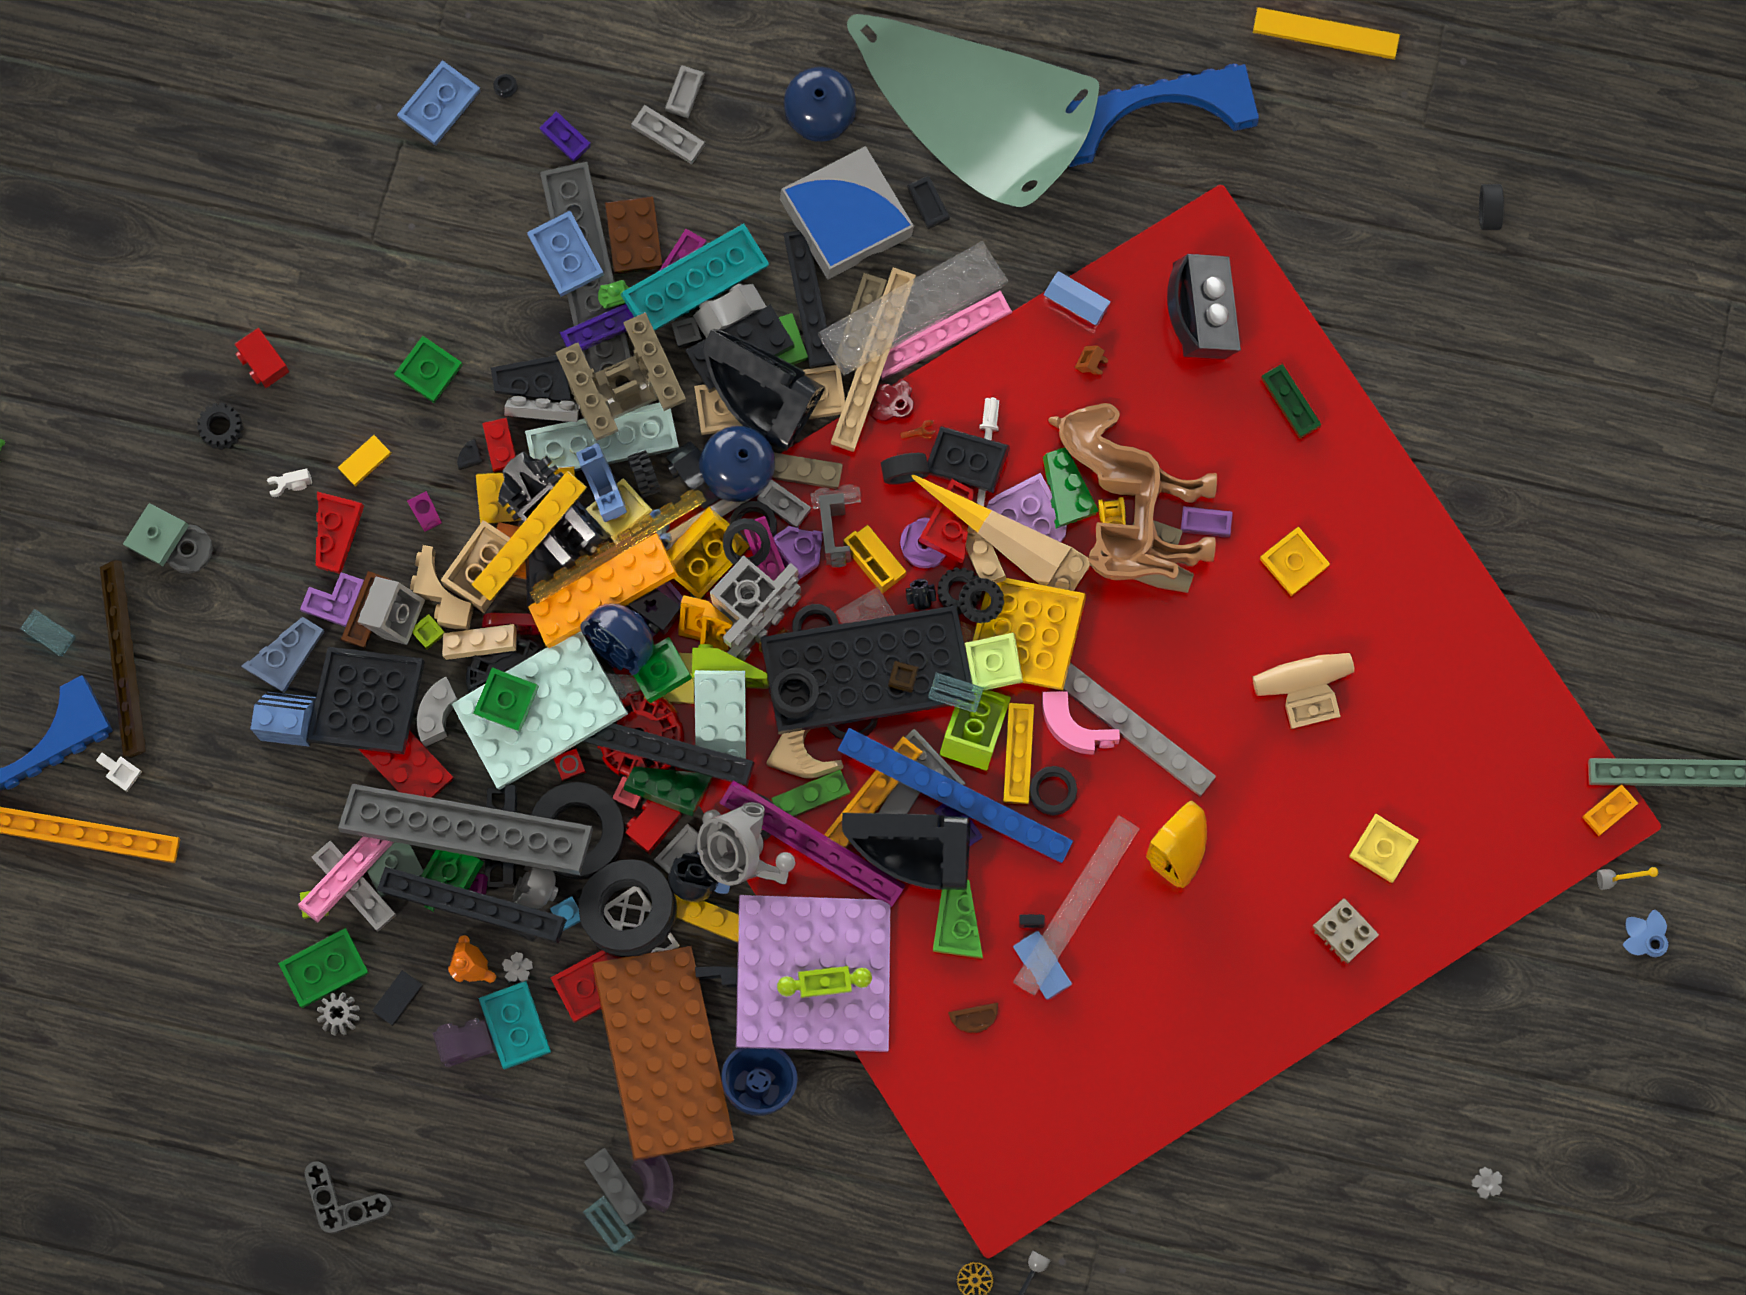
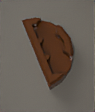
M998 1003L948 1012L952 1023L959 1030L966 1033H980L987 1030L994 1023L998 1014Z

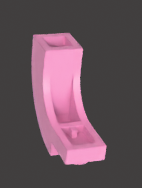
M1068 691L1043 692L1042 707L1045 722L1052 735L1062 745L1079 753L1094 754L1095 745H1099V748H1113L1114 744H1119V729L1088 730L1074 722L1068 708Z

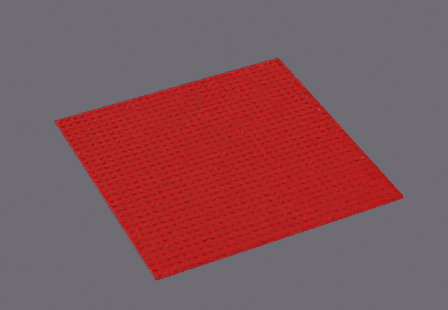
M1223 185L1216 186L1069 276L1074 281L1111 301L1108 310L1098 325L1089 322L1051 300L1043 292L1012 311L1011 314L997 320L904 377L903 380L907 381L912 388L911 399L914 402V411L910 417L906 419L894 417L888 421H881L872 417L870 411L878 404L875 396H873L854 452L831 444L839 418L793 445L787 451L780 453L843 464L839 490L771 479L811 507L810 513L798 527L800 530L823 532L819 496L843 493L846 515L831 516L835 547H843V540L854 531L858 533L868 525L905 569L906 576L882 594L852 556L851 562L846 563V566L832 567V564L827 565L824 538L822 537L818 567L797 582L801 587L800 600L795 606L787 607L783 612L785 614L783 619L777 625L772 624L766 630L768 632L767 636L793 632V619L797 612L811 604H822L830 608L836 614L839 624L943 608L938 599L937 590L938 583L942 575L946 574V571L954 570L956 567L959 569L964 567L968 571H973L977 576L966 548L963 564L946 556L937 567L919 568L910 564L904 558L900 543L903 530L918 519L931 518L939 500L916 481L903 484L884 483L881 462L887 458L907 453L926 454L928 462L941 426L984 438L985 431L979 427L983 422L985 398L1000 400L997 419L999 431L992 432L991 441L1006 444L1010 447L994 493L985 492V508L996 495L1041 473L1047 484L1043 457L1049 452L1065 447L1060 439V429L1049 423L1048 419L1050 417L1062 419L1076 410L1107 403L1116 407L1120 416L1116 424L1107 429L1101 437L1120 446L1134 447L1150 453L1164 472L1177 479L1196 480L1208 473H1217L1215 498L1201 496L1194 502H1185L1177 496L1160 492L1154 505V521L1181 530L1183 506L1233 512L1230 538L1182 532L1178 545L1197 543L1204 537H1215L1216 540L1213 562L1200 560L1194 566L1176 563L1178 566L1194 574L1188 593L1157 588L1134 579L1112 580L1105 578L1097 573L1091 565L1075 589V592L1085 593L1086 600L1070 663L1216 775V778L1201 797L1120 734L1119 744H1114L1113 748H1099V745H1095L1094 754L1079 753L1062 745L1052 735L1045 722L1042 694L1043 692L1065 691L1023 682L988 689L1011 697L1009 703L1034 704L1030 786L1035 774L1043 768L1050 766L1062 767L1069 771L1076 780L1077 795L1072 807L1060 815L1043 814L1031 802L1030 792L1029 804L1003 803L1009 705L987 771L943 756L940 757L966 783L964 786L1073 840L1063 862L1060 863L970 818L983 836L982 839L970 846L968 880L971 887L983 959L933 952L942 890L924 888L899 880L905 884V887L893 906L890 907L889 1051L854 1052L979 1250L987 1259L992 1258L1661 829L1660 822L1634 785L1623 786L1638 804L1600 836L1582 818L1620 786L1589 785L1588 760L1590 758H1615ZM1187 254L1226 256L1230 258L1241 351L1226 359L1184 357L1182 344L1172 326L1167 304L1169 278L1173 269V262ZM1085 346H1099L1105 350L1102 356L1108 359V363L1102 364L1099 362L1097 365L1098 369L1103 371L1102 374L1096 375L1091 372H1081L1075 368ZM1282 363L1322 424L1320 428L1299 439L1261 379L1263 374ZM1071 455L1097 508L1098 500L1102 499L1103 502L1118 500L1119 497H1123L1126 525H1133L1135 496L1120 495L1104 490L1099 485L1097 474ZM932 475L923 478L944 489H947L950 483L949 480ZM967 486L974 490L972 502L977 503L978 489ZM759 495L755 496L749 501H757ZM720 498L719 500H717L716 502H714V503L711 504L710 506H712V505H714L715 503L719 502L720 500H722V498ZM699 504L695 505L671 520L670 528L666 533L705 509ZM734 510L722 516L729 524ZM749 512L741 519L755 520L763 517V514ZM1099 512L1094 516L1066 525V536L1062 543L1089 558V554L1096 544L1097 522L1102 523ZM774 513L777 522L776 534L788 526H792ZM1299 527L1327 559L1330 566L1297 593L1290 596L1263 564L1260 557ZM656 530L638 540L637 544L656 534ZM741 530L740 533L746 537L744 530ZM918 542V544L922 546V549H926L928 547ZM993 546L1006 578L1038 584ZM746 550L741 557L743 555L745 557L753 556L752 550ZM734 564L705 593L704 597L701 600H706L712 604L710 591L732 569ZM674 578L669 580L682 597H691L690 592ZM917 579H925L929 585L934 584L936 601H932L931 607L924 610H917L913 604H907L906 588H910V583ZM962 581L953 583L949 588L950 596L955 600H959V594L966 583ZM982 591L981 600L976 605L977 610H981L985 591ZM961 613L958 614L965 646V643L973 641L977 622L969 620ZM814 614L808 616L803 621L801 631L830 626V623L825 617ZM680 616L665 635L658 632L653 636L654 645L670 637L679 653H692L693 648H698V645H700V640L678 635ZM755 642L750 648V655L744 662L766 673L761 643ZM1351 654L1354 673L1327 684L1335 693L1341 717L1291 729L1285 707L1287 694L1257 696L1255 692L1253 676L1281 664L1318 655ZM616 668L613 669L627 693L642 691L634 675H631L629 672L630 670L623 668L621 671ZM745 688L746 759L754 761L755 764L748 787H744L755 794L767 797L772 802L771 798L823 777L802 778L767 766L766 762L782 734L777 732L769 689ZM694 693V704L671 703L678 712L677 718L679 722L683 724V742L696 745ZM1068 694L1069 713L1076 724L1088 730H1113ZM648 705L645 711L652 713L654 706ZM956 705L878 718L876 727L867 737L893 749L903 736L906 737L915 729L940 754ZM668 719L661 721L665 728L670 726ZM871 719L834 726L842 732H847L848 728L859 732L869 725ZM827 727L810 729L805 737L804 747L807 753L818 761H842L843 768L841 772L850 794L795 817L823 835L876 771L837 751L842 740L835 737ZM675 767L677 771L692 772ZM713 777L699 804L703 813L708 810H716L721 815L731 812L730 809L720 804V801L732 782ZM1047 777L1039 785V796L1042 801L1049 805H1058L1067 798V784L1059 777ZM920 793L908 814L936 815L934 809L942 805V803ZM1193 801L1205 813L1207 839L1204 855L1195 876L1187 886L1182 888L1173 885L1154 870L1146 855L1150 842L1163 826L1185 804ZM883 804L879 807V809H878L875 813H879V811H880V809L882 808ZM1375 814L1419 840L1393 883L1349 857ZM773 835L763 841V849L759 854V860L776 867L775 861L779 854L784 852L792 854L795 858V866L788 872L787 883L781 884L775 880L758 876L746 880L756 896L878 900ZM852 844L847 847L849 851L869 862ZM1169 864L1168 872H1170L1172 865ZM1344 898L1379 934L1348 964L1345 961H1341V958L1335 953V949L1330 950L1332 946L1330 944L1326 945L1327 941H1324L1318 934H1315L1316 930L1313 928L1316 922ZM1019 914L1045 915V925L1043 928H1020ZM1039 931L1072 983L1066 990L1048 1000L1013 947ZM998 1003V1014L994 1023L987 1030L980 1033H966L959 1030L952 1023L948 1012Z

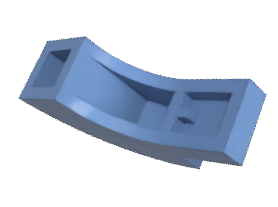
M599 443L577 452L579 464L591 487L604 522L616 519L622 514L627 513L624 499Z

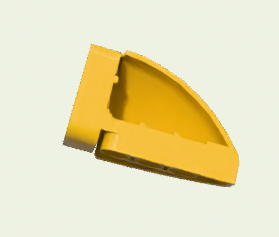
M1189 801L1163 826L1152 839L1148 848L1146 858L1150 861L1153 869L1177 887L1184 888L1190 883L1204 855L1207 825L1202 808L1193 801ZM1169 864L1172 865L1170 872L1167 871Z

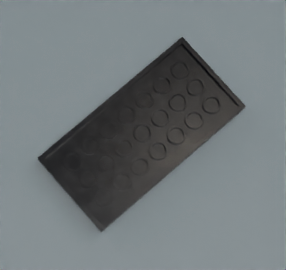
M956 605L760 637L770 695L776 676L790 668H802L810 672L816 678L819 686L818 703L807 716L788 718L780 714L773 705L778 734L975 702V694ZM895 661L919 667L912 693L888 687ZM792 679L783 684L780 695L787 705L798 707L808 701L810 690L805 682Z

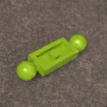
M849 966L801 971L797 973L798 980H794L789 976L782 977L777 983V990L785 997L792 996L796 990H800V998L850 993L852 991L851 984L859 988L869 986L872 981V974L866 968H858L853 974H850Z

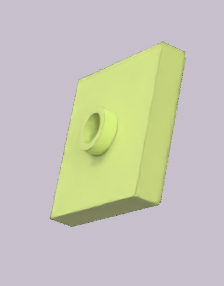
M1014 633L965 643L974 692L1023 682Z

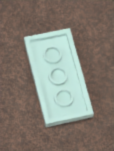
M695 671L696 746L746 759L745 671Z

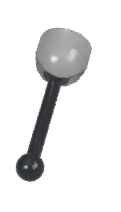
M1032 1251L1028 1260L1031 1271L1018 1295H1024L1035 1272L1044 1271L1051 1260Z

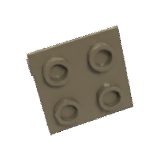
M1345 898L1313 925V928L1316 930L1314 933L1318 934L1324 941L1326 940L1325 944L1332 946L1330 950L1335 949V953L1341 958V961H1345L1347 964L1379 935Z

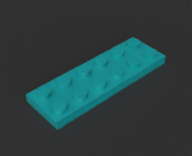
M742 224L623 291L621 297L634 317L646 312L654 331L700 306L703 302L716 297L767 268L769 263L745 224Z

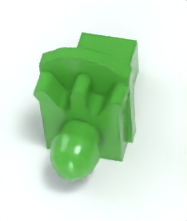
M623 280L601 285L598 292V300L605 309L620 304L624 305L626 303L621 297V293L629 287Z

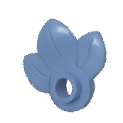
M1653 910L1646 921L1636 917H1628L1626 919V930L1630 938L1623 943L1624 948L1633 955L1648 954L1651 957L1662 956L1668 949V940L1664 936L1667 924L1663 916L1658 911ZM1651 941H1657L1659 943V948L1653 949L1651 947Z

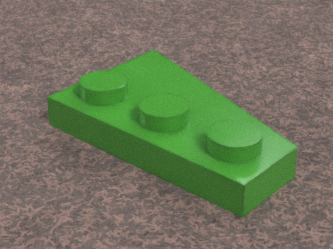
M969 880L967 881V890H942L933 952L983 959Z

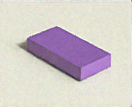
M1183 506L1181 530H1183V533L1230 538L1233 512Z

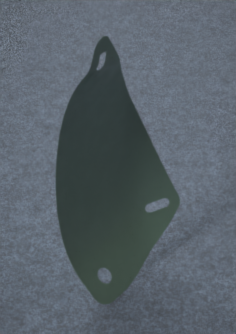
M861 14L852 15L848 19L847 28L849 33L857 43L874 80L898 115L918 139L948 169L986 197L1016 207H1024L1033 203L1065 171L1082 147L1090 130L1097 106L1099 82L1095 78L1019 54L891 19ZM866 25L877 35V40L873 43L860 31ZM1087 89V96L1072 113L1067 114V106L1081 90ZM1031 180L1037 181L1035 188L1027 192L1022 191L1024 184Z

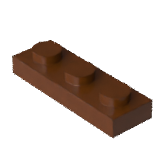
M370 571L367 572L341 638L342 641L366 649L372 631L358 623L361 610L364 607L375 577L391 580Z

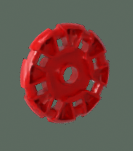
M642 691L629 692L627 696L620 698L624 707L632 706L633 712L617 720L618 725L636 730L642 728L644 732L681 742L684 741L683 724L677 718V710L667 699L661 697L650 704L646 698L644 699ZM648 705L654 706L652 713L645 711ZM668 719L670 726L665 728L661 723L662 720ZM597 746L602 751V759L614 773L626 775L627 778L634 766L666 770L671 767L670 765L655 761V764L648 767L645 761L648 759L618 751L612 752L611 749ZM626 758L633 759L631 767L625 765Z

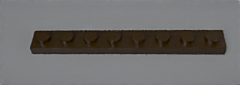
M113 560L100 567L123 758H133L146 752V741L142 727L143 718L140 711V694L137 687V670L134 663V646L131 639V622L128 615V598L124 583L125 575L122 561Z

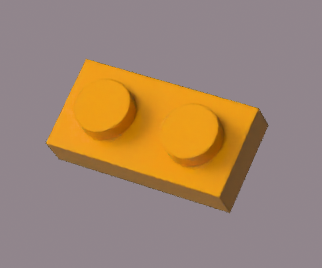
M1621 784L1582 818L1600 836L1634 808L1638 802Z

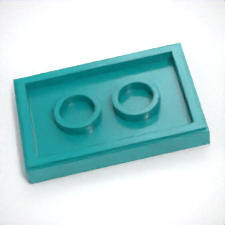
M526 981L479 998L503 1070L551 1053Z

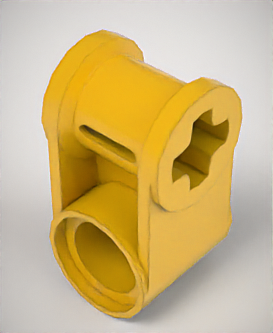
M1119 497L1118 500L1103 502L1102 499L1098 500L1099 516L1102 523L1126 525L1123 497Z

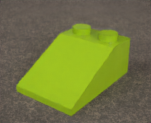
M700 644L698 648H693L692 680L694 687L695 671H745V688L769 689L767 673L718 648H713V645Z
M990 690L974 692L975 702L955 706L943 740L940 756L987 771L1011 697Z

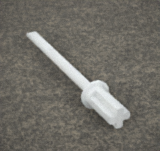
M985 398L983 422L979 427L985 431L984 439L988 440L992 439V432L999 431L997 419L1000 400H996V398ZM978 489L977 504L984 507L986 491Z

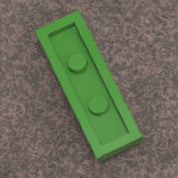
M838 770L775 796L771 800L775 806L796 817L849 795L850 791L841 770Z

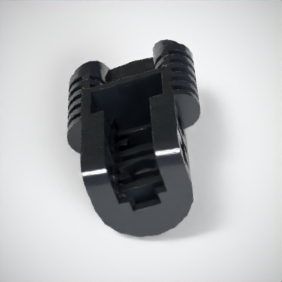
M522 452L510 460L502 471L504 482L500 488L498 502L502 507L510 505L506 511L508 514L513 511L516 512L512 518L514 521L519 518L522 519L518 523L519 526L525 522L564 475L562 472L557 475L554 474L558 470L556 465L551 468L548 467L553 462L548 456L540 460L534 459L525 452ZM582 495L542 540V543L568 570L577 568L611 538L610 533H606L580 504L578 500ZM581 550L584 552L582 556L579 553Z

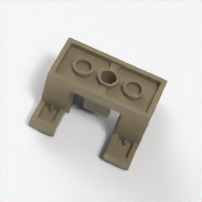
M646 312L623 322L634 346L635 356L595 373L593 368L590 369L579 343L556 352L572 394L596 441L618 432L614 419L656 400H659L664 411L686 402L683 391ZM621 382H627V384L617 388Z

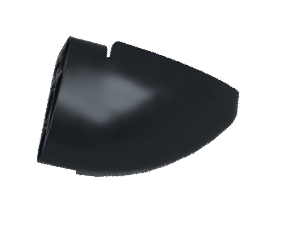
M712 329L703 348L712 382L722 401L744 427L756 430L767 441L787 451L813 413L825 390V386L805 376V371L724 331Z
M842 813V830L844 835L869 862L896 879L924 888L967 890L970 817H944L943 815Z

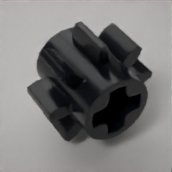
M925 579L914 580L910 583V588H906L907 604H913L917 610L927 609L931 607L932 601H936L934 584L929 585Z

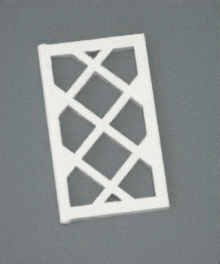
M633 886L606 904L604 915L613 929L622 931L623 926L635 928L641 925L645 912L651 911L652 904L641 888ZM636 891L643 900L642 907L628 904L629 896ZM614 906L623 907L620 921L614 920L608 910ZM627 908L641 911L638 925L624 922ZM670 932L668 938L672 944L665 949L656 947L652 950V953L677 949L679 944Z

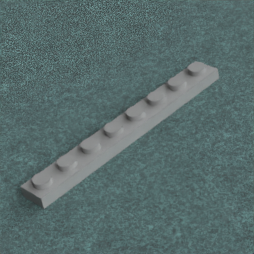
M1071 663L1069 664L1063 691H1068L1072 698L1113 730L1119 729V734L1201 797L1216 778V775Z

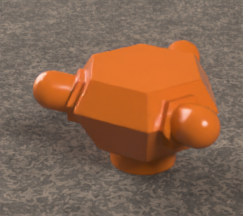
M460 936L451 959V964L448 967L450 975L458 982L463 980L469 982L485 980L492 983L496 980L495 973L488 970V960L480 949L470 944L468 936Z

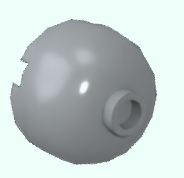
M525 866L523 870L528 872L524 874L523 878L519 877L512 901L519 905L539 909L545 906L548 900L553 901L558 892V887H555L556 877L552 870Z

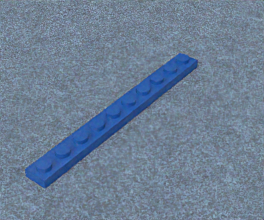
M848 728L837 750L1060 863L1063 862L1073 840L851 728Z

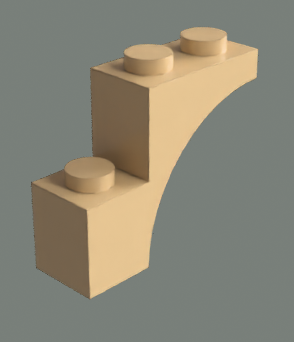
M423 545L422 552H418L415 565L418 566L417 576L413 575L410 589L425 600L441 602V604L436 605L434 618L437 619L440 627L461 631L469 630L474 609L472 604L454 597L443 588L435 572L436 552L433 547Z

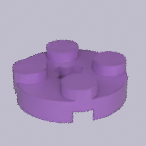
M921 518L909 524L901 535L900 543L904 558L910 564L919 568L937 567L946 558V555L930 547L922 549V546L918 544L919 538L930 518Z

